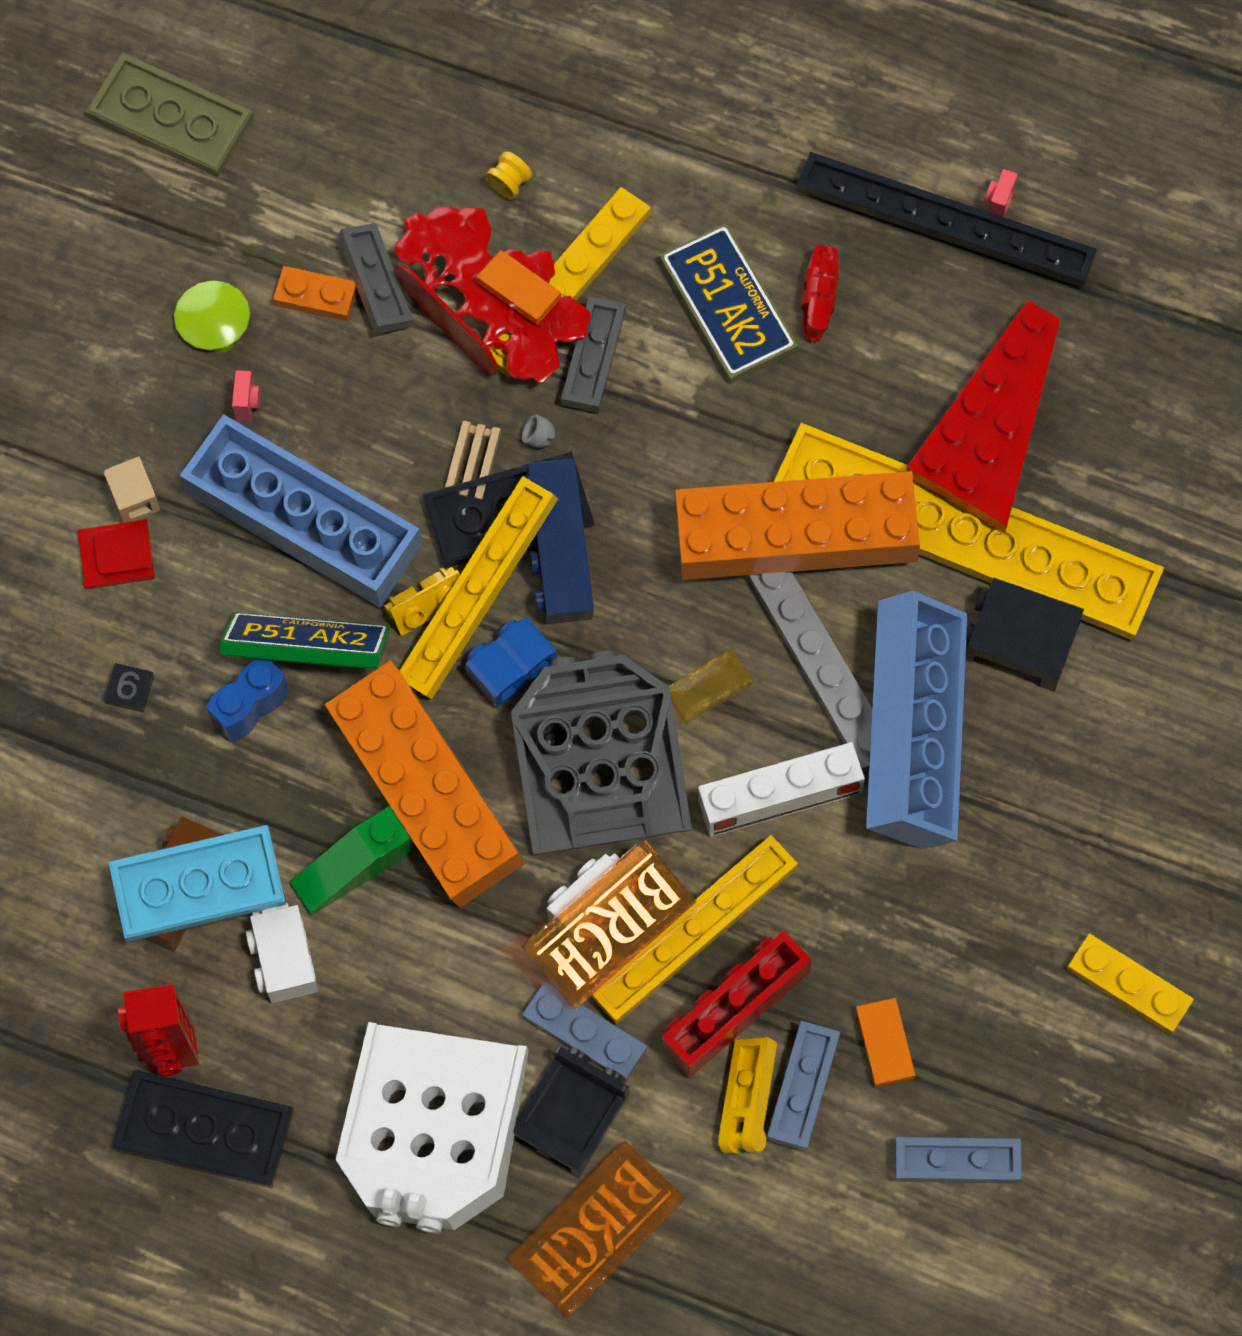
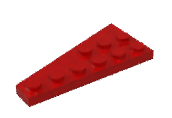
M1029 300L1024 304L906 468V472L912 471L913 479L1004 533L1008 525L1060 323L1059 317Z

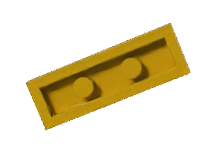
M1090 933L1067 967L1068 972L1170 1036L1194 1001V998Z

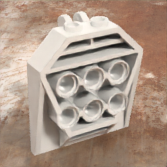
M368 1022L336 1161L366 1207L377 1218V1222L392 1227L401 1226V1222L417 1224L416 1228L429 1233H441L442 1228L456 1230L504 1196L514 1139L513 1131L516 1116H518L529 1052L527 1046H514L377 1025L376 1023ZM398 1090L406 1091L404 1098L400 1102L389 1103V1098L394 1092ZM437 1096L445 1097V1102L440 1108L436 1110L428 1109V1105L433 1098ZM477 1102L485 1103V1108L479 1115H468V1110L473 1104ZM384 1138H395L394 1144L390 1149L378 1151V1145ZM427 1143L435 1144L434 1150L429 1156L417 1157L418 1150L422 1145ZM465 1150L475 1151L473 1158L465 1164L457 1163V1158L461 1152Z

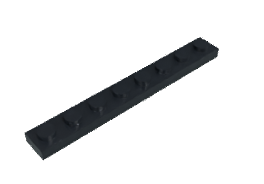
M810 152L797 182V191L1084 288L1097 253L1096 248L813 152Z

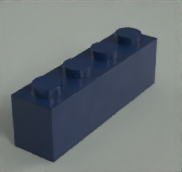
M575 458L528 463L527 476L523 477L558 498V501L535 535L536 551L530 552L532 575H539L541 589L534 590L537 613H544L545 624L592 620L594 605Z

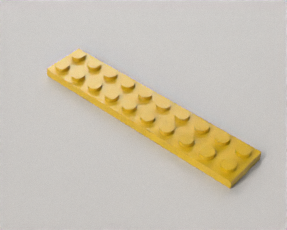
M801 423L774 482L906 472L908 465ZM913 479L920 540L919 555L991 584L993 579L997 578L1083 608L1084 612L1081 620L1134 641L1162 576L1164 567L1014 507L1011 509L1006 532L1004 533Z

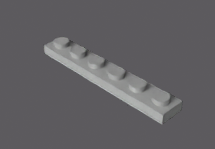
M792 572L747 575L750 584L844 744L853 742L862 772L869 770L873 708Z

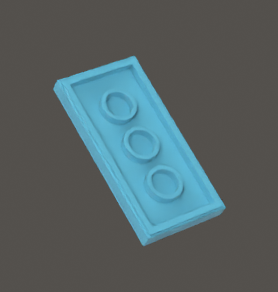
M268 825L109 862L126 942L286 905Z

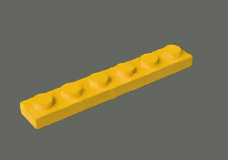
M620 187L554 263L555 275L550 279L549 284L559 290L561 296H571L577 301L651 215V207L623 187ZM506 332L498 338L506 341L511 338V333ZM489 347L497 362L498 370L510 378L511 375L507 368V354L504 349Z
M522 476L400 669L411 687L430 699L434 697L558 501L554 494Z
M770 835L589 991V995L617 1025L798 868V863Z

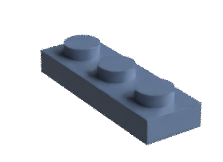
M546 982L543 983L522 1014L524 1020L568 1048L570 1046L575 1047L591 1058L590 1062L604 1070L605 1067H609L626 1078L625 1083L648 1050L645 1044Z
M805 1021L800 1022L767 1135L768 1141L807 1152L840 1037V1031Z
M896 1137V1182L1021 1183V1139Z

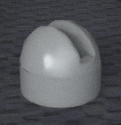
M537 414L532 415L528 419L522 431V441L536 448L549 446L550 441L548 438L554 439L555 437L553 424Z

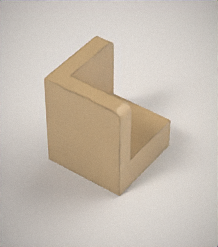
M140 456L104 471L124 523L136 521L161 511Z

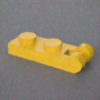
M768 1037L735 1039L718 1140L719 1147L723 1153H738L741 1149L749 1153L761 1152L766 1146V1134L763 1128L777 1049V1042ZM741 1122H744L743 1131L740 1132Z

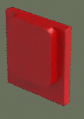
M147 519L78 530L84 587L86 590L155 579Z

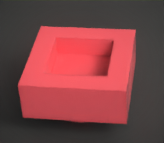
M1003 169L999 181H991L985 198V202L990 204V213L1005 217L1015 191L1018 173Z
M236 370L232 401L236 421L252 422L253 409H259L261 388L255 385L251 371Z

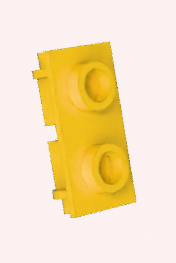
M442 567L435 574L419 582L423 590L416 592L412 586L400 594L388 598L389 603L384 605L388 616L394 619L401 637L433 619L460 576L458 570L455 571L452 567L445 570Z

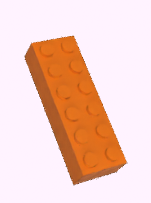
M912 471L675 490L682 580L918 562L920 540Z
M392 660L324 704L448 896L459 908L527 863Z

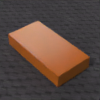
M502 250L496 254L477 276V283L536 325L543 320L561 299V292Z
M896 998L856 1006L855 1011L875 1088L915 1079L916 1075Z

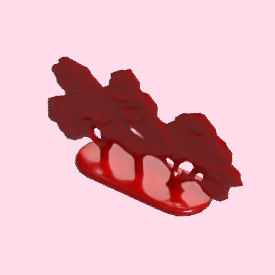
M451 206L437 207L428 215L414 213L411 217L404 218L406 233L396 242L395 254L401 261L409 264H423L426 279L424 282L410 268L404 265H395L394 273L399 284L412 301L484 372L489 375L497 373V362L489 347H500L507 354V368L512 378L524 380L533 378L536 382L542 383L560 367L556 342L558 340L571 342L577 339H584L587 336V324L591 321V314L587 308L571 296H561L557 304L536 325L477 283V276L494 258L488 254V242L491 238L492 229L486 211L483 208L465 207L458 210ZM521 250L505 251L506 254L547 283L555 275L551 251H535L531 255H526ZM426 252L430 253L428 262H425L422 258ZM441 255L446 260L445 270L439 277H435L434 275L438 271L433 268L436 257ZM448 274L456 276L455 280L445 281L444 278ZM439 285L455 286L465 297L464 305L454 312L434 290ZM468 315L487 323L489 327L483 340L462 320L463 317ZM506 332L511 333V338L506 341L498 338Z

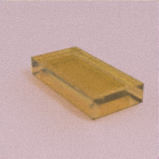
M731 648L668 687L671 690L673 706L684 722L688 724L753 685V679Z

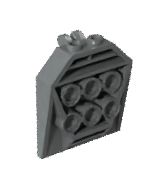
M601 651L591 654L592 660L576 662L575 657L554 659L551 661L552 666L543 668L511 712L533 856L692 831L670 687L625 655L615 656V651ZM631 715H637L642 717L646 727L642 732L632 734L624 728V720ZM592 721H598L605 726L606 734L601 739L591 740L584 734V727ZM553 727L560 728L566 733L567 738L562 745L551 746L544 740L545 732ZM638 762L648 763L654 771L653 776L646 781L636 780L630 771L632 766ZM599 768L610 770L614 776L613 782L607 787L596 786L591 780V775L595 770ZM560 774L570 776L574 781L573 789L565 794L556 792L551 786V782L556 776Z

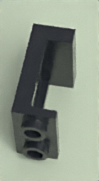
M994 578L990 589L982 588L979 594L975 611L981 613L977 624L969 623L967 626L966 647L968 648L965 660L973 662L975 656L1041 678L1040 687L1055 692L1078 631L1084 609Z
M558 1046L554 1052V1060L520 1115L516 1116L513 1141L579 1179L630 1096L629 1086L625 1084L626 1078L609 1067H605L602 1071L590 1064L591 1058L581 1050L572 1046L566 1050Z

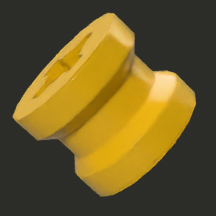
M504 151L498 158L499 164L496 168H490L486 172L485 180L501 196L507 199H514L519 193L518 187L521 183H527L533 175L529 166L521 158L511 152Z

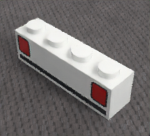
M853 742L698 786V803L709 837H714L863 794L865 778Z

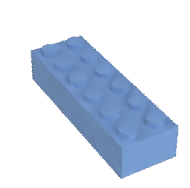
M224 414L180 474L185 494L379 608L423 546L420 528Z
M909 591L878 601L866 829L924 849L958 841L967 613L916 591Z

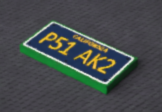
M234 612L220 641V654L222 656L377 669L389 641L390 626Z

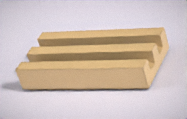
M462 422L445 487L456 485L469 434L475 436L463 482L470 481L473 478L483 437L489 438V443L480 477L490 475L501 435L500 428L493 427L492 429H487L482 424L473 426L470 422ZM486 485L477 487L474 498L483 499ZM469 490L461 491L459 495L467 497Z

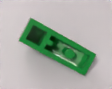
M389 806L353 828L295 876L290 883L312 916L413 854L411 838Z

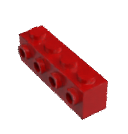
M785 930L774 939L768 937L755 949V956L744 965L739 963L733 967L723 980L725 982L714 992L711 989L706 991L696 1000L693 1005L694 1009L684 1018L681 1016L677 1017L663 1030L662 1050L689 1079L810 973L812 959Z
M174 984L123 992L125 1006L118 1007L120 1027L122 1032L125 1031L127 1041L131 1042L133 1052H137L139 1062L145 1061L150 1072H157L158 1076L177 1075L182 1072V1068L200 1065L195 1027Z

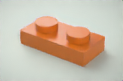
M283 266L273 302L274 306L348 322L358 289L355 281Z

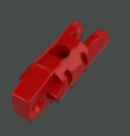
M818 244L815 245L807 270L805 271L801 310L804 312L803 328L801 330L803 331V339H806V342L808 341L810 344L812 342L815 344L816 341L819 342L824 336L825 330L828 329L830 316L835 311L839 279L838 249Z

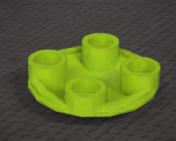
M214 280L198 283L186 290L177 302L174 313L176 330L180 338L195 348L209 351L215 350L219 353L228 352L247 330L250 319L248 301L239 289L229 283Z

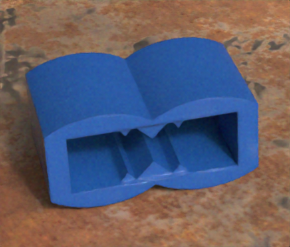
M528 617L518 622L516 620L509 621L498 632L499 638L488 645L482 643L476 646L467 656L468 661L465 664L466 674L496 708L514 697L528 683L534 681L544 667L552 666L551 661L557 659V650Z
M255 659L251 661L240 672L236 682L225 685L210 699L207 711L212 724L230 742L244 738L257 725L260 716L273 712L286 699L289 688L285 674L271 660Z

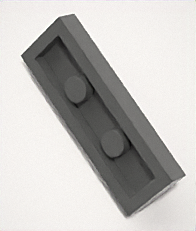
M373 223L341 229L338 239L374 334L410 328L413 318L399 281L395 276L394 268L377 224Z
M589 296L586 305L591 314V321L587 324L588 333L584 339H577L561 403L564 406L599 413L626 314V304Z

